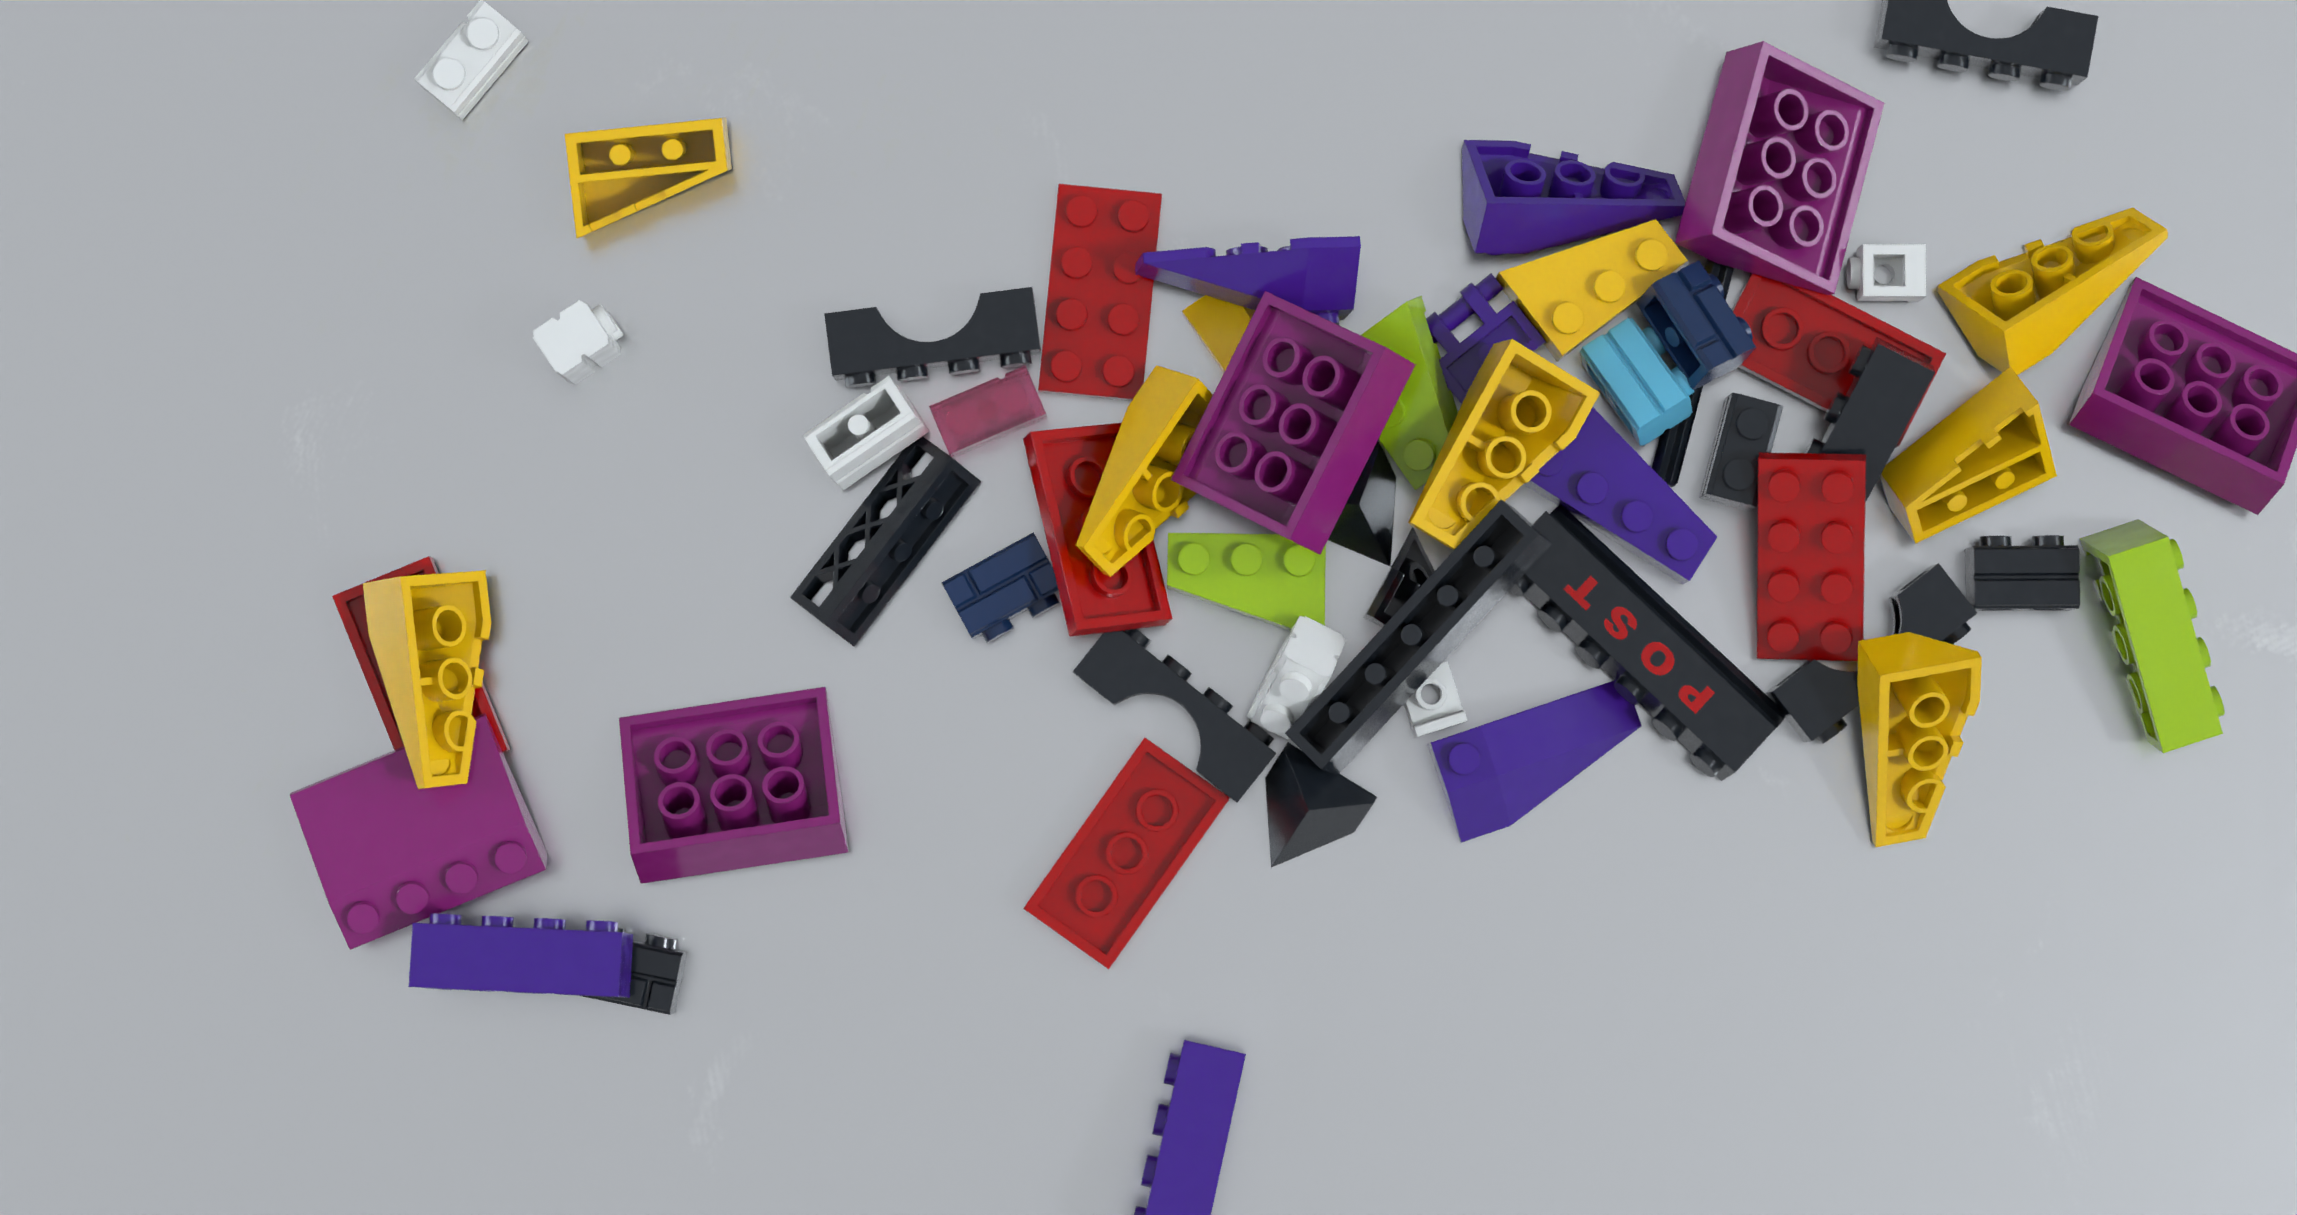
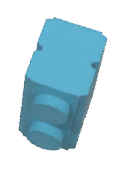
M1628 317L1611 328L1607 334L1600 335L1583 346L1580 350V356L1587 373L1640 446H1644L1662 435L1666 429H1671L1690 417L1693 411L1689 395L1693 394L1694 390L1690 387L1686 376L1677 366L1670 370L1660 357L1666 351L1653 329L1648 326L1641 330L1634 319Z

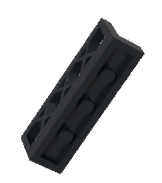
M922 436L901 452L790 598L852 646H855L981 481L954 458ZM925 452L933 457L921 475L911 478L912 468ZM897 498V506L888 517L880 519V510L890 499ZM865 539V548L859 556L848 561V552L855 542ZM833 580L832 591L822 604L817 606L811 601L824 583Z

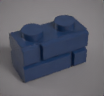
M1699 260L1680 269L1676 273L1673 272L1651 284L1636 302L1679 370L1686 376L1693 390L1711 382L1716 377L1719 378L1735 370L1757 348L1752 341L1753 336L1750 326L1743 318L1735 316L1724 299V290L1721 282L1715 275L1708 274Z
M1034 532L941 582L971 638L975 639L983 635L986 643L1012 630L1014 627L1010 619L1028 610L1033 618L1060 603L1056 596L1059 591L1054 569Z

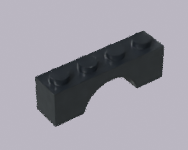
M1882 0L1873 48L1887 50L1886 57L1897 61L1916 62L1917 57L1921 56L1937 59V66L1946 70L1965 72L1968 71L1969 66L1989 69L1988 76L1995 79L2018 81L2020 75L2039 78V85L2044 88L2068 91L2071 89V85L2077 86L2088 77L2099 16L2047 6L2037 15L2026 31L2008 38H1988L1975 34L1964 27L1952 13L1947 0Z
M1032 287L980 293L976 309L968 323L954 335L934 342L915 341L898 334L885 322L877 307L824 313L832 376L836 381L845 380L846 388L877 384V375L892 373L897 374V381L923 379L928 377L927 369L947 366L949 374L971 373L980 370L979 362L1000 360L1001 368L1025 366L1032 364V355L1041 354Z
M1939 563L1928 567L1889 597L1894 618L1892 635L1911 632L1954 644L1971 631L1970 626L1966 622L1977 614L1976 610ZM1813 659L1805 662L1766 692V694L1786 714L1785 718L1804 742H1811L1818 737L1821 743L1824 744L1847 726L1843 717L1859 705L1858 671L1836 670Z
M1130 629L1103 633L1073 670V673L1114 706L1130 697L1144 694L1164 696L1181 705L1194 720L1200 736L1201 748L1196 771L1238 803L1276 755V752L1268 747L1274 738L1257 724L1251 722V720L1244 727L1228 715L1233 705L1210 687L1203 694L1186 682L1192 673L1170 655H1167L1162 662L1146 650L1151 640L1139 630Z

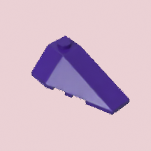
M1463 141V222L1475 253H1486L1489 255L1526 254L1628 229L1655 219L1660 221L1683 214L1686 201L1674 174L1617 162L1607 164L1605 169L1589 166L1578 161L1579 154L1562 151L1560 159L1529 153L1531 144L1517 141Z
M1360 236L1290 239V246L1281 247L1277 251L1269 252L1268 248L1260 246L1259 242L1243 243L1240 247L1226 250V256H1216V250L1209 247L1142 253L1135 263L1136 275L1256 310L1266 291L1339 325V320H1344L1354 310L1361 242Z
M1616 680L1427 744L1460 843L1511 826L1642 726L1635 705L1625 700L1615 689L1614 683Z

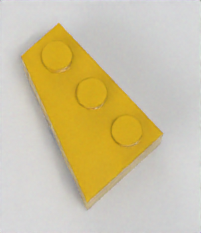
M726 117L565 134L576 239L731 170Z
M1655 219L1500 271L1496 279L1504 288L1503 292L1510 301H1514L1545 339L1546 343L1544 345L1558 362L1636 303L1651 284L1673 272H1677L1688 260Z
M2011 367L1890 461L1880 475L1890 509L1915 544L2057 476L2039 403Z

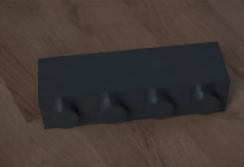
M1876 337L1871 348L1864 345L1860 347L1848 371L1849 374L1855 376L1846 395L1837 392L1825 413L1824 420L1831 424L1822 441L1813 438L1804 452L1817 454H1866V501L1935 374L1933 365Z

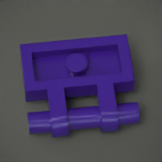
M1492 273L1477 285H1474L1472 282L1460 291L1462 297L1438 315L1436 312H1433L1426 318L1433 343L1439 342L1447 352L1439 362L1447 387L1461 404L1494 343L1513 339L1533 352L1546 343L1545 339L1514 301L1498 313L1491 307L1488 302L1504 290ZM1476 313L1484 324L1460 343L1451 331L1472 314Z

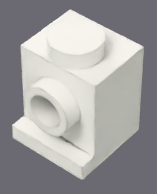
M1862 244L1857 248V257H1849L1847 261L1846 279L1848 289H1857V301L1919 302L1926 297V244ZM1884 266L1890 270L1892 276L1890 283L1881 284L1876 281L1874 277L1876 267Z
M1448 661L1441 663L1404 703L1414 738L1468 721ZM1427 684L1436 685L1440 690V699L1435 704H1427L1421 697V690Z

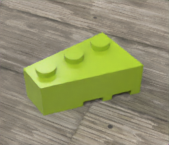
M1422 295L1406 301L1361 334V336L1387 347L1416 364L1379 437L1380 442L1414 490L1426 484L1458 414L1451 390L1448 391L1439 362L1441 356L1437 344L1433 343L1424 314L1426 308Z
M1168 533L1167 589L1291 631L1299 616H1306L1325 626L1326 544L1319 555L1279 534Z

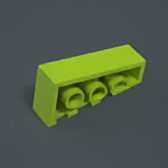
M2139 519L2079 538L2085 556L2092 554L2097 557L2103 576L2094 580V584L2100 601L2104 600L2110 614L2117 616L2119 624L2114 625L2113 631H2111L2116 649L2126 665L2133 664L2135 672L2127 674L2126 678L2148 742L2162 753H2166L2223 734L2219 717L2225 714L2224 705L2215 686L2210 687L2205 668L2211 666L2210 654L2204 640L2201 637L2196 638L2191 619L2197 618V608L2188 588L2183 589L2178 570L2184 568V561L2175 539H2169L2167 535Z

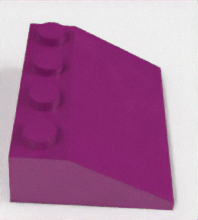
M1764 41L1726 52L1675 243L1718 264L1822 294H1835L1884 102Z
M2135 277L2083 385L2069 425L2259 515L2284 485L2297 448V353Z
M1265 291L1171 480L1320 555L1416 364L1385 346Z
M826 687L619 718L630 855L641 884L848 853L844 808Z
M486 713L474 718L476 720V729L468 782L466 784L418 789L405 747H401L290 793L292 804L327 901L350 950L412 925V923L430 917V913L439 914L546 870L548 853Z

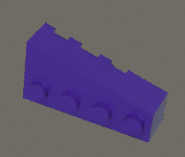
M1592 407L1576 438L1539 469L1540 472L1528 483H1524L1525 486L1557 506H1563L1579 520L1682 585L1691 580L1717 539L1715 533L1594 407Z
M430 913L429 923H412L408 987L630 998L633 934L618 932V922L586 920V931L565 930L566 920L534 918L533 928L513 927L514 917L482 916L481 926L461 925L462 915Z
M1187 1040L1183 1042L1180 1055L1170 1053L1163 1083L1172 1085L1173 1089L1169 1105L1160 1103L1158 1105L1152 1134L1162 1136L1157 1156L1147 1154L1141 1186L1150 1188L1146 1208L1136 1206L1134 1215H1211L1246 1054Z

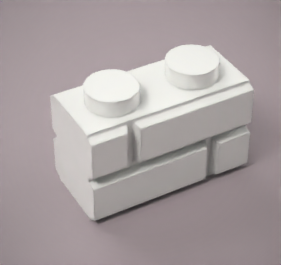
M480 0L467 15L469 21L467 23H460L414 78L422 88L461 120L466 117L529 42L520 30L483 0Z
M578 300L559 313L560 319L558 321L551 318L533 330L534 337L532 338L555 372L569 383L572 382L575 385L594 373L595 365L603 367L621 355V347L616 340L624 336L608 310H605L601 304L592 309L586 302L583 303Z
M887 376L871 387L869 394H861L804 433L803 437L829 477L845 490L927 434L929 430L903 390L890 376Z
M1299 616L1273 660L1272 665L1262 679L1256 697L1247 714L1251 722L1287 740L1290 739L1285 734L1286 731L1321 695L1330 680L1346 642L1343 635L1306 616Z

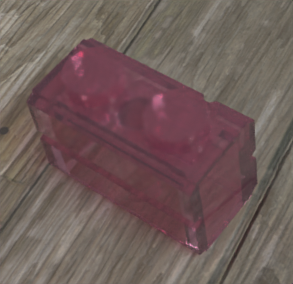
M1026 365L1006 373L1003 379L994 378L929 406L948 453L952 458L1047 419L1046 412Z

